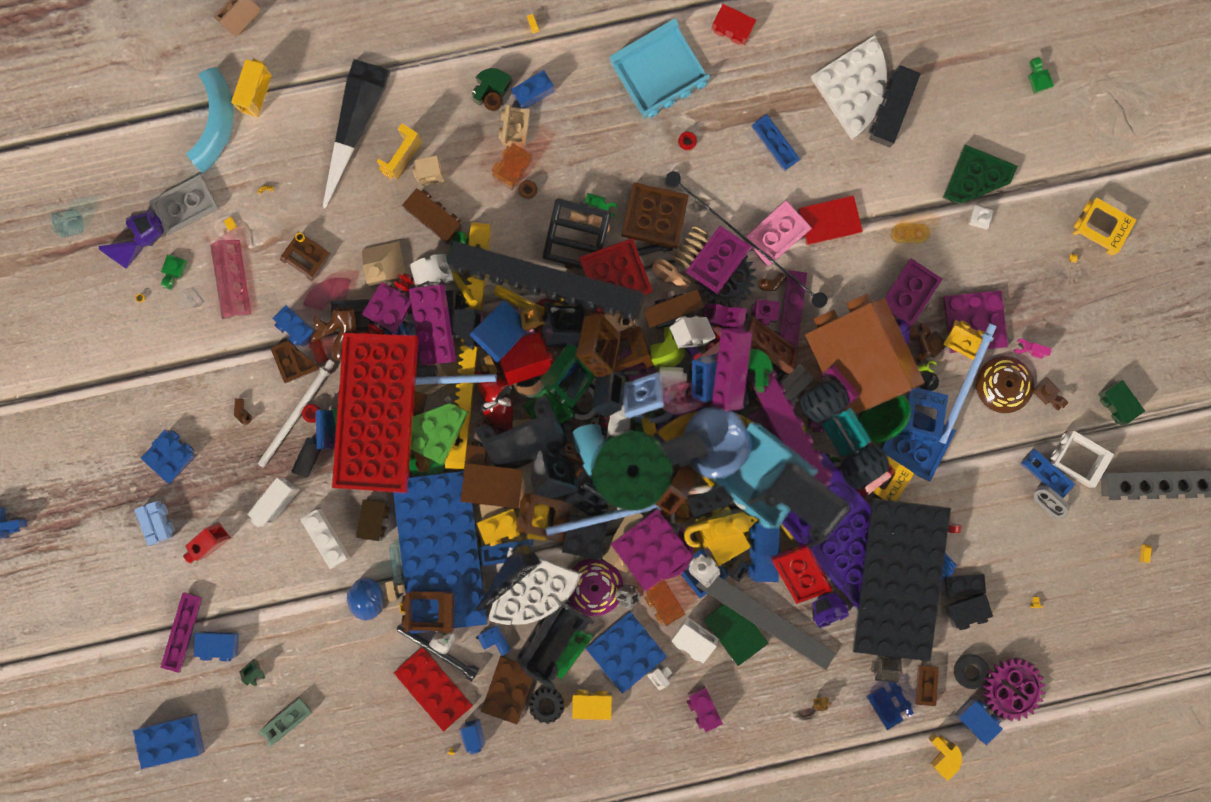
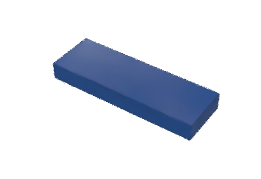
M768 114L751 125L784 171L801 160Z

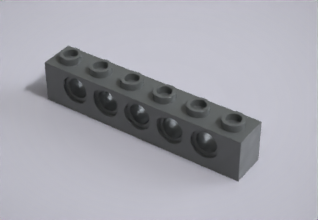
M1211 470L1103 473L1101 477L1102 496H1108L1109 500H1121V496H1128V500H1138L1140 496L1146 495L1147 499H1159V495H1166V499L1178 498V495L1185 494V498H1198L1197 494H1204V498H1211ZM1180 480L1184 483L1182 490L1178 486ZM1199 480L1203 482L1201 489L1198 487ZM1123 481L1127 485L1125 491H1122L1121 489V483ZM1142 481L1146 484V488L1143 491L1140 488ZM1160 481L1165 483L1163 490L1159 487Z

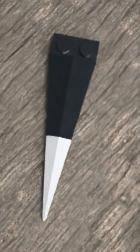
M353 59L344 90L324 196V209L327 207L354 148L385 91L391 73L388 69Z

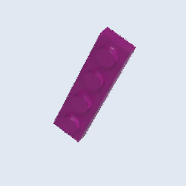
M788 270L793 277L806 286L807 272ZM787 275L779 334L798 348L805 289Z
M186 592L182 593L160 668L177 673L181 672L203 597Z

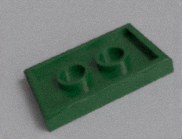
M724 604L704 618L706 624L719 639L737 666L769 644L755 624Z

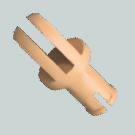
M572 211L569 220L600 228L602 217L592 214L588 217ZM610 224L608 225L606 234H608V232L610 231Z
M658 259L652 266L653 272L662 278L664 282H672L683 289V291H686L692 282L678 273V267L673 266L666 260Z

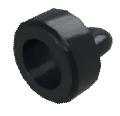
M928 372L922 375L925 383L920 385L921 389L933 391L938 387L939 379L936 374Z

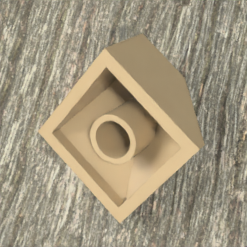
M399 241L362 249L365 277L370 287L380 285L381 282L386 284L399 281L400 277L398 274L403 275V273H406Z

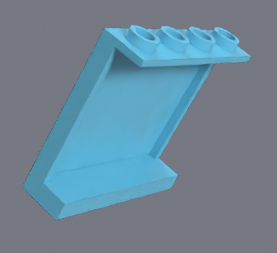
M675 18L610 56L612 67L644 119L647 117L653 118L659 114V110L662 108L668 109L679 98L685 99L692 94L691 91L696 88L700 90L708 85L707 82L710 75H706L678 29L679 24Z
M750 423L747 430L750 432L752 449L748 460L735 473L722 478H714L713 481L718 484L717 487L724 485L726 492L732 496L731 499L737 504H742L748 514L759 518L761 525L768 529L778 528L790 509L783 504L770 507L762 499L752 505L748 503L760 478L786 463L799 465L813 477L818 470L763 426Z

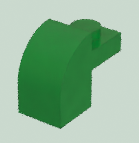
M750 349L747 374H756L755 387L757 392H765V386L769 385L768 374H773V368L769 357L764 352Z

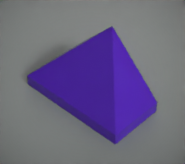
M136 242L99 246L101 252L125 269L128 268L143 249Z

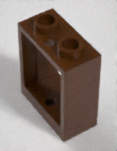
M601 313L585 316L576 356L596 376L613 374L621 334ZM597 339L601 341L598 354L595 352Z

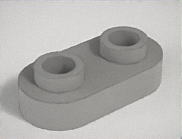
M1039 486L1036 489L1034 500L1051 516L1057 519L1067 516L1070 509L1069 504L1052 488Z

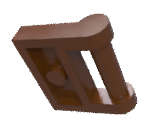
M298 235L297 239L301 240L303 235ZM306 236L303 242L297 241L294 237L280 257V261L290 264L306 275L308 280L313 281L331 253ZM296 252L314 266L312 269H309L291 257V254Z

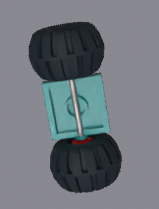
M829 379L805 393L801 397V407L806 417L815 423L831 417L821 425L841 457L852 452L850 456L841 462L842 477L853 488H861L883 476L889 470V460L887 454L877 445L870 444L865 446L871 440L851 408L840 414L837 413L848 406V395L845 388L837 380Z

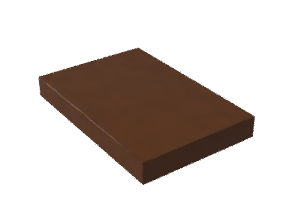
M465 463L460 502L519 509L523 470Z

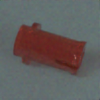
M319 339L309 342V349H312L317 361L316 363L319 364L327 361L328 358L322 345L323 341L321 342Z

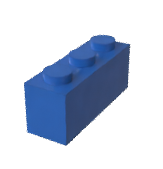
M754 523L749 529L752 546L749 548L751 566H749L748 573L754 582H779V572L772 562V556L779 554L780 526L768 529L760 523Z

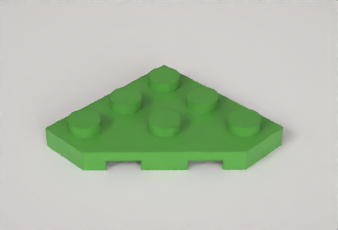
M449 403L414 416L411 449L444 465L469 412Z

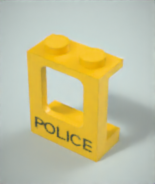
M1097 197L1091 201L1088 200L1082 209L1084 211L1082 217H1078L1073 225L1075 229L1072 234H1081L1106 248V253L1112 256L1119 253L1137 220ZM1095 208H1099L1117 219V223L1109 237H1105L1087 226V222Z
M888 457L889 463L896 470L895 474L885 489L877 487L872 493L881 499L897 501L914 473Z

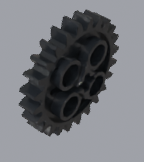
M746 255L729 278V281L737 287L736 290L727 281L724 286L729 288V294L723 295L720 292L716 294L699 281H696L694 284L700 285L697 289L698 292H704L701 298L709 297L708 304L712 300L715 301L714 304L721 303L722 306L728 303L730 308L733 306V301L737 305L740 304L739 298L745 301L747 299L745 293L749 295L752 293L748 287L754 288L755 284L751 283V281L756 279L755 276L751 275L756 270L749 268L753 262H746L748 255ZM740 273L743 276V281L736 282L733 275Z

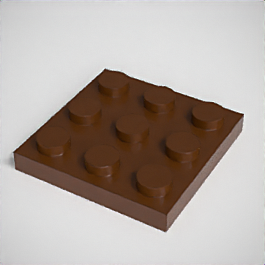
M633 182L621 237L633 238L634 240L677 249L689 194Z

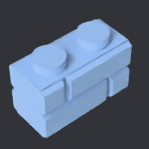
M155 501L134 509L147 546L155 545L174 537V526L171 521L168 522L166 514H168V510L164 503L161 504V501Z

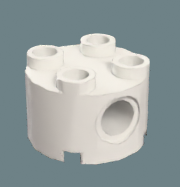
M446 254L432 255L430 259L422 258L410 264L416 288L448 284L454 281L451 268L447 264Z

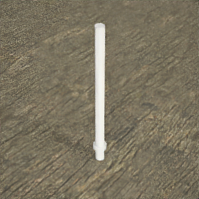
M329 359L325 366L320 368V373L257 463L259 466L264 468L302 413L304 407L307 406L326 376L329 377V372L335 365V362Z

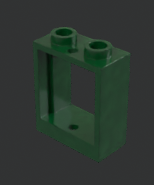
M567 344L540 381L545 385L544 389L556 397L555 401L562 406L566 404L573 408L596 375L576 356L578 348ZM576 363L582 371L566 392H564L558 384L572 365Z

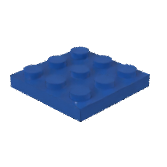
M915 410L913 427L933 432L936 420ZM952 429L946 444L939 441L937 444H926L922 440H908L898 434L894 438L884 441L881 449L888 457L913 472L916 476L931 482L956 430Z
M631 611L586 647V650L622 694L667 657Z

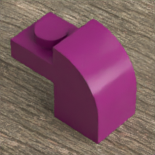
M705 304L703 317H707L711 326L718 325L720 328L726 329L743 328L747 309L729 308L719 304Z

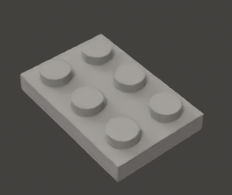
M201 175L149 201L156 215L162 221V227L168 236L219 210Z

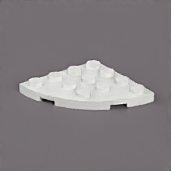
M875 36L810 77L851 140L867 128L876 116L875 112L878 105H881L883 102L882 94L887 84V70L882 49Z
M514 547L509 548L507 557H509L512 554L510 551ZM538 557L542 564L493 603L488 620L511 625L528 624L547 617L562 606V601L566 602L579 582L581 573Z

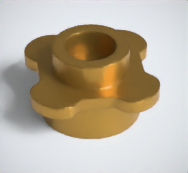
M828 697L813 699L812 709L816 708L817 711H826L832 705V702H829Z

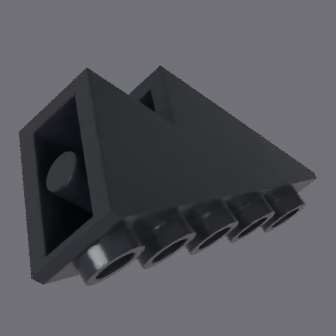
M445 290L452 335L462 338L465 341L464 345L472 350L475 347L482 348L470 336V333L483 322V311L463 309V294L455 290Z

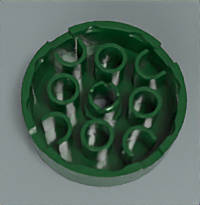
M623 430L608 436L597 447L591 462V477L598 493L611 505L627 511L643 510L657 503L669 487L672 479V463L661 448V442L653 436L637 430ZM634 465L636 468L635 472L628 475L626 473L628 466Z

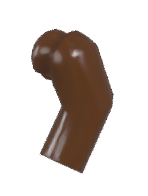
M779 272L774 279L762 278L759 280V287L763 291H776L787 277Z
M567 443L564 450L568 459L583 466L584 461L580 453H577L574 443Z

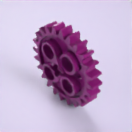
M1015 657L1013 661V659L1007 658V663L1000 660L1001 666L994 664L995 671L988 670L991 676L984 678L988 681V684L982 685L987 689L982 694L988 697L984 702L990 704L988 708L994 711L995 715H1000L1004 720L1007 718L1013 721L1015 718L1020 721L1021 715L1027 719L1028 712L1034 714L1033 708H1040L1037 702H1043L1040 695L1045 694L1041 690L1045 684L1040 681L1044 677L1039 675L1040 670L1034 668V664L1028 663L1025 659L1021 660ZM1015 673L1014 677L1010 680L1011 674ZM1004 679L1007 683L1012 685L1016 690L1024 694L1027 698L1023 699L1020 695L1016 694L1012 689L1004 685L1001 682V680ZM1029 683L1028 689L1025 690V686ZM1003 688L1002 694L999 695L1000 689ZM1018 699L1017 704L1013 706L1014 701Z

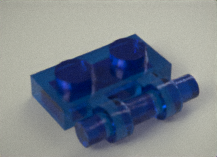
M894 679L888 682L891 688L888 692L881 686L866 695L887 731L904 721L900 715L903 711H905L908 717L914 714L911 708L912 704L909 700H906L902 693L903 689L900 685H897ZM894 696H896L900 703L897 707L891 700Z

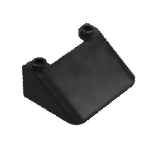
M543 393V398L538 399L534 405L536 418L496 435L493 428L489 425L475 424L474 429L495 467L517 469L535 461L540 450L553 453L566 445V435L547 393Z

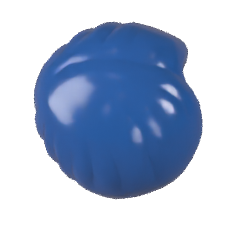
M363 577L355 581L347 591V604L351 613L360 620L368 621L376 618L382 612L383 592L375 580Z

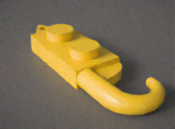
M743 512L695 523L688 526L685 530V541L692 547H699L700 544L694 543L690 538L692 532L702 530L705 538L713 540L748 532L749 528L758 519Z

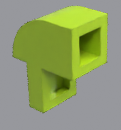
M671 326L664 328L665 342L650 345L651 360L657 372L660 371V367H675L685 356V348H678L670 329Z

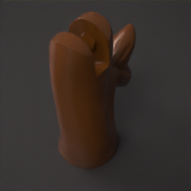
M353 308L333 309L328 323H325L317 316L313 318L316 330L312 334L311 342L322 339L327 334H331L341 327L333 344V357L335 361H341L343 333H357Z

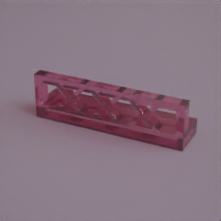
M218 240L210 244L222 319L251 315L240 240ZM227 245H234L235 254L233 256L228 252ZM232 262L238 267L236 275L230 269ZM235 281L241 285L239 294L233 288ZM238 300L244 304L245 311H237L236 302Z
M692 380L664 387L663 410L680 414L712 405L713 400L705 402L693 398ZM687 387H690V392L685 396L683 394ZM670 391H675L676 395L670 400Z

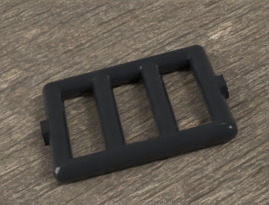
M557 198L554 203L543 250V260L565 265L567 269L577 268L582 270L579 261L551 254L552 245L557 244L590 253L603 249L611 212L588 206L586 202L576 203ZM561 207L602 217L600 228L559 218ZM557 225L598 235L596 246L555 236Z

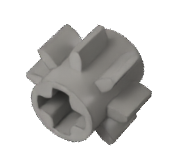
M628 584L620 587L616 593V599L620 601L619 606L632 609V606H636L640 600V593L637 592L638 587Z

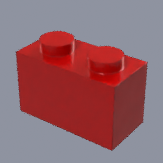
M722 3L711 29L718 36H726L737 45H746L757 20Z

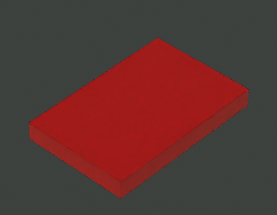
M854 195L798 208L799 214L812 228L804 235L807 246L863 232Z
M808 543L772 556V562L796 604L832 592L828 579L813 552L807 547Z

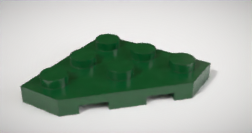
M965 144L962 147L942 198L961 205L1005 187L1012 182L1018 166Z

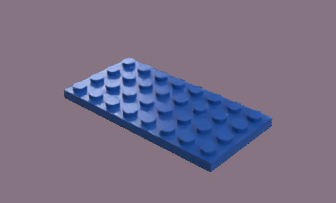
M464 471L408 478L407 493L393 492L405 591H455L454 628L488 624L486 609L479 612L476 610L484 596L473 503L460 502ZM414 599L412 601V620L414 622L438 621L439 602L436 599ZM410 631V634L429 631Z

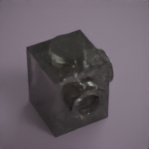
M877 655L876 660L872 661L871 672L874 673L875 681L898 683L902 673L901 658Z

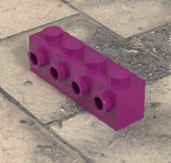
M739 328L721 330L712 401L713 407L725 411L742 409L752 332Z

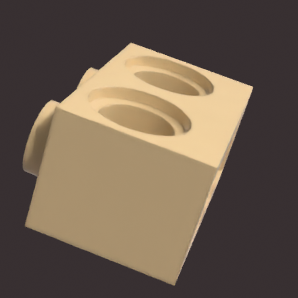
M438 156L414 160L415 166L412 167L414 178H416L417 182L421 183L422 187L445 182Z

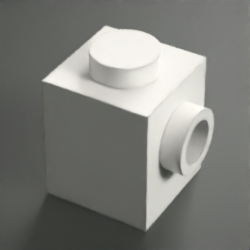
M702 554L698 558L695 557L688 568L690 574L707 588L720 575L719 569L715 566L716 562L709 556L705 558Z

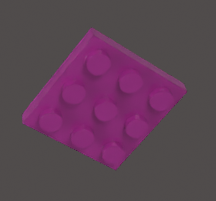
M1002 290L943 297L947 335L951 331L955 320L959 322L965 321L971 326L970 328L986 332L990 323L997 327L992 336L994 339L990 341L987 350L1008 347ZM949 348V353H958L957 351Z
M658 509L611 543V546L645 592L693 557Z

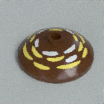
M1001 356L989 360L982 366L976 378V391L979 399L987 408L997 413H1012L1020 410L1029 402L1033 394L1034 381L1030 370L1023 362L1013 357ZM1007 380L1011 382L1010 387L1006 386Z

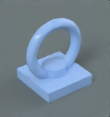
M658 372L625 383L623 400L624 414L627 418L632 417L634 421L642 424L641 419L646 417L639 414L663 407L664 403L668 406L666 413L656 418H649L650 423L654 422L655 425L667 422L674 415L675 403L669 396L663 394L662 380Z

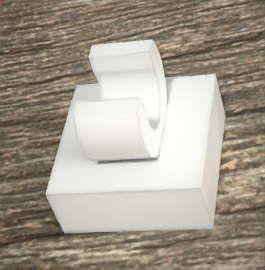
M975 205L971 213L969 225L987 230L994 210Z
M668 667L663 668L661 671L657 668L649 672L647 676L658 690H661L670 684L666 678L672 672Z

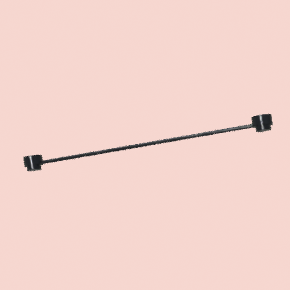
M671 171L666 175V184L669 187L676 188L680 186L681 188H683L687 193H689L693 198L700 202L716 217L723 221L727 226H729L745 241H747L762 255H764L768 260H770L785 274H787L791 279H793L808 293H810L813 296L811 302L815 308L820 309L827 304L828 299L824 293L818 292L814 294L812 291H810L806 286H804L800 281L793 277L789 272H787L771 257L764 253L748 238H746L731 224H729L725 219H723L708 205H706L702 200H700L696 195H694L685 186H683L680 183L681 176L678 172Z

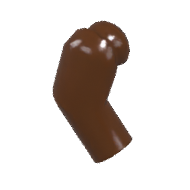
M235 398L234 417L241 424H250L252 416L244 409L245 399Z

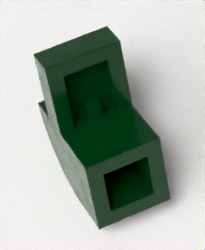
M488 68L481 71L476 76L477 83L480 86L476 85L472 92L474 103L481 106L485 95L490 90L504 97L513 82L512 76L496 68Z

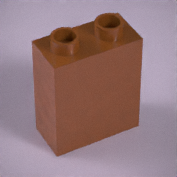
M867 293L846 303L850 311L849 314L838 318L835 310L829 311L813 319L818 329L805 334L823 374L835 365L860 395L846 408L842 409L841 412L851 408L854 414L860 413L925 383L885 298L871 302Z

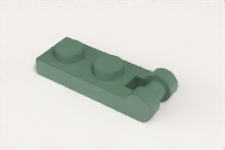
M299 698L258 733L261 737H265L268 741V746L271 747L313 712L303 699ZM272 728H273V729L275 730V732L277 733L276 736H273L272 733L270 732V730H271Z

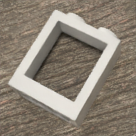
M1075 431L1065 432L1060 439L1061 444L1059 448L1055 449L1050 456V459H1052L1051 463L1058 470L1083 485L1095 488L1114 454ZM1072 440L1098 454L1086 478L1060 463Z
M276 478L247 514L251 517L250 521L257 527L272 526L300 489L286 478Z

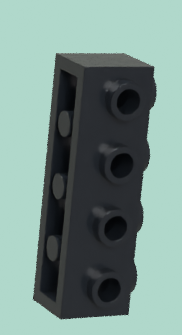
M901 65L895 70L892 69L888 78L890 80L889 87H885L882 98H884L883 103L878 105L875 112L877 116L876 121L872 122L868 133H871L869 140L889 148L895 144L921 73Z

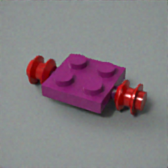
M403 273V275L398 274L400 280L394 281L396 289L384 282L380 283L362 313L363 316L375 322V325H367L369 331L363 332L364 334L384 335L383 330L380 329L382 327L396 334L412 308L411 299L402 294V291L409 292L408 287L410 284L415 285L412 282L413 277L406 273Z

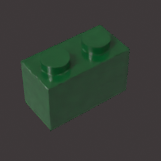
M1123 380L1114 382L1098 394L1101 398V404L1112 413L1111 417L1117 424L1126 425L1145 412Z

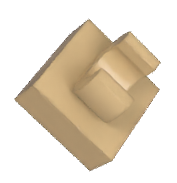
M395 580L385 582L389 602L398 600V594L406 592L404 584L396 586Z

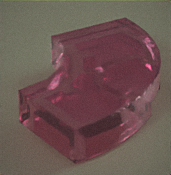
M332 278L319 283L309 292L303 305L323 311L325 305L332 299L347 297L351 279Z

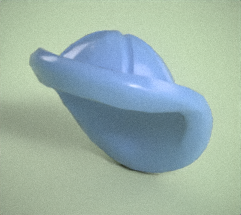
M709 407L700 410L688 421L684 435L696 430L706 429L714 450L708 453L710 456L699 461L697 457L691 459L690 466L698 474L708 478H722L735 473L746 463L752 449L751 436L746 425L735 412Z

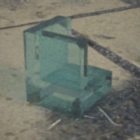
M69 209L51 213L53 231L61 238L83 233L82 215L76 210Z

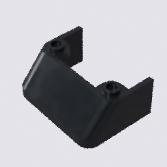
M786 463L760 478L748 502L752 505L762 499L770 507L783 504L811 525L808 531L811 536L807 544L808 548L826 541L850 510V505L795 463Z
M562 601V606L538 621L517 656V662L526 675L552 690L555 686L551 680H554L558 674L556 662L575 631L585 630L589 623L592 625L595 623L591 617L568 601Z

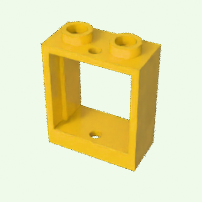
M245 59L231 101L241 113L257 118L259 117L272 78V74L264 65V62L258 59H252V61Z

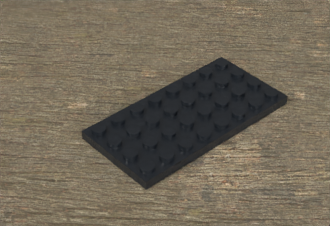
M872 498L852 648L854 653L931 662L951 513L950 507Z

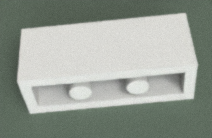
M316 509L300 519L329 569H333L350 559V556L321 509Z

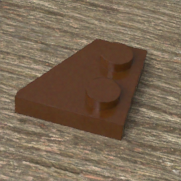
M290 341L270 348L285 384L320 370L313 361Z

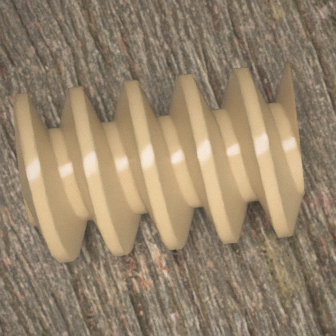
M696 226L692 227L694 232H688L689 238H684L683 242L685 245H679L681 251L676 250L674 252L676 257L671 256L675 262L685 268H689L690 262L695 260L694 256H698L700 253L699 249L702 250L703 244L709 241L707 239L708 235Z

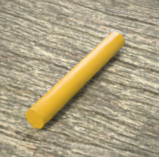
M451 270L455 284L470 306H475L477 304L476 299L460 276Z

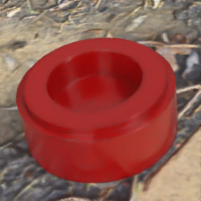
M949 523L948 533H960L962 525Z

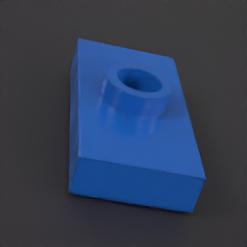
M316 410L317 449L335 448L336 427L333 410Z

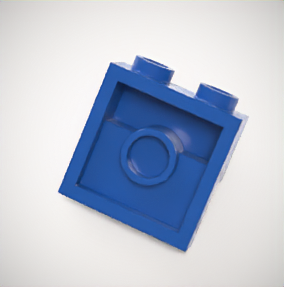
M164 430L141 457L168 484H171L196 457L193 453L194 449L188 443L183 444L179 440L180 436L174 430Z

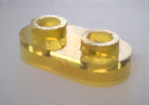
M900 223L891 230V238L896 243L921 244L930 237L928 226L921 223ZM901 231L903 233V237H899L897 235V232ZM920 231L922 237H917L916 232Z

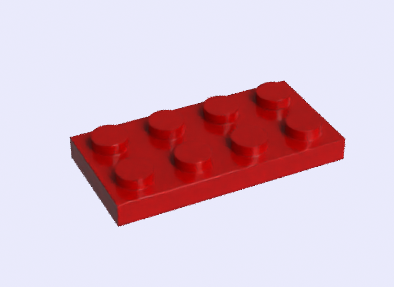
M423 647L393 672L443 732L473 707L469 699Z

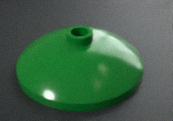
M899 395L862 411L859 414L858 420L871 442L887 441L897 436L906 427L911 416V405L903 395Z

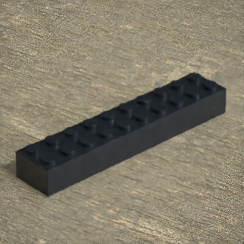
M453 241L447 262L452 267L451 270L460 275L466 276V273H469L475 279L484 281L487 278L492 281L491 283L500 286L506 283L512 289L521 291L524 288L530 294L540 296V293H542L548 299L555 301L561 298L567 304L577 306L578 303L583 304L585 309L596 311V308L601 309L604 314L614 316L616 313L621 315L622 319L628 321L639 319L644 301V294L640 291Z

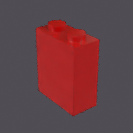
M539 332L522 337L500 359L508 385L545 374L551 367V363L554 362L551 352H546L549 347H546L545 340L541 338Z

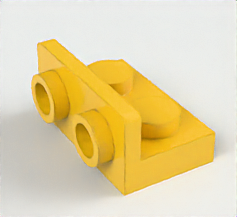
M955 320L943 345L974 360L983 339L981 336L985 332L970 328L971 326L965 321L959 322Z

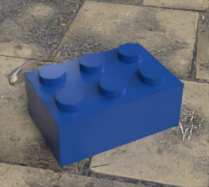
M197 714L142 726L133 730L141 769L199 756L205 752Z

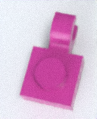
M1025 339L1017 340L1018 343L1023 345L1021 350L1014 349V352L1017 354L1028 352L1037 359L1050 356L1052 348L1027 342Z

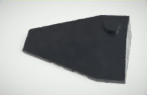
M517 545L510 551L512 554L506 558L476 608L478 612L487 609L542 564L529 545Z

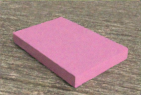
M786 200L745 237L776 261L812 228ZM750 245L751 248L758 254V256L766 263L768 267L771 264H773L758 250H756L752 245Z

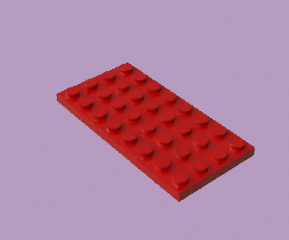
M343 333L332 488L398 493L408 492L418 336Z

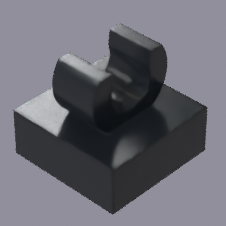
M732 558L730 560L734 562V565L731 568L725 565L724 569L728 571L727 574L740 582L747 573L749 566L739 558L737 560Z

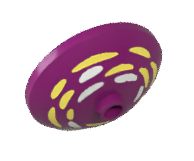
M591 558L585 559L573 567L572 570L581 573V577L574 592L569 597L572 605L589 616L607 614L618 605L620 601L616 599V593L624 585L622 576L616 567L604 559L596 560ZM593 584L598 585L597 591L591 590Z

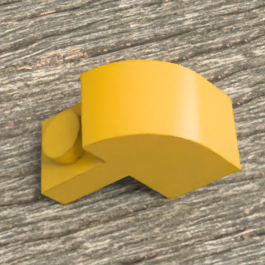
M933 733L928 739L941 753L930 764L945 780L949 781L962 765V754L956 744L952 742L947 747L948 741L942 735L938 737Z

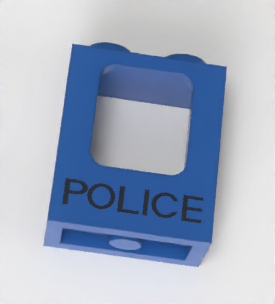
M914 388L906 392L905 398L911 405V416L906 427L899 435L904 436L908 440L918 439L926 444H937L942 438L948 395ZM917 404L937 410L933 432L913 427L914 411Z

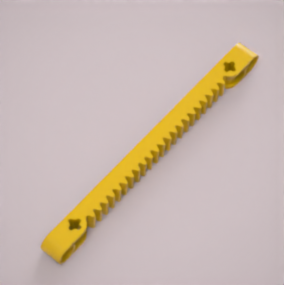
M471 222L469 245L489 250L491 224ZM472 276L467 278V281L471 284L467 285V288L476 299L477 304L470 306L468 301H465V304L469 307L464 309L483 311L486 278L482 281ZM465 345L461 346L460 349L464 353L459 354V357L463 361L458 362V364L463 368L458 369L457 372L462 375H474L479 348L475 347L472 350ZM475 382L456 385L460 391L455 392L459 399L454 400V402L459 405L458 407L469 413L458 434L463 439V443H459V446H457V443H454L445 462V468L464 470L466 446L469 443Z

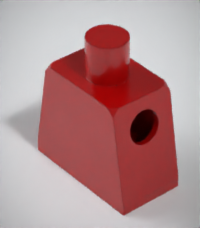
M220 523L206 527L185 546L188 551L183 557L189 564L195 560L205 559L230 540L231 537Z

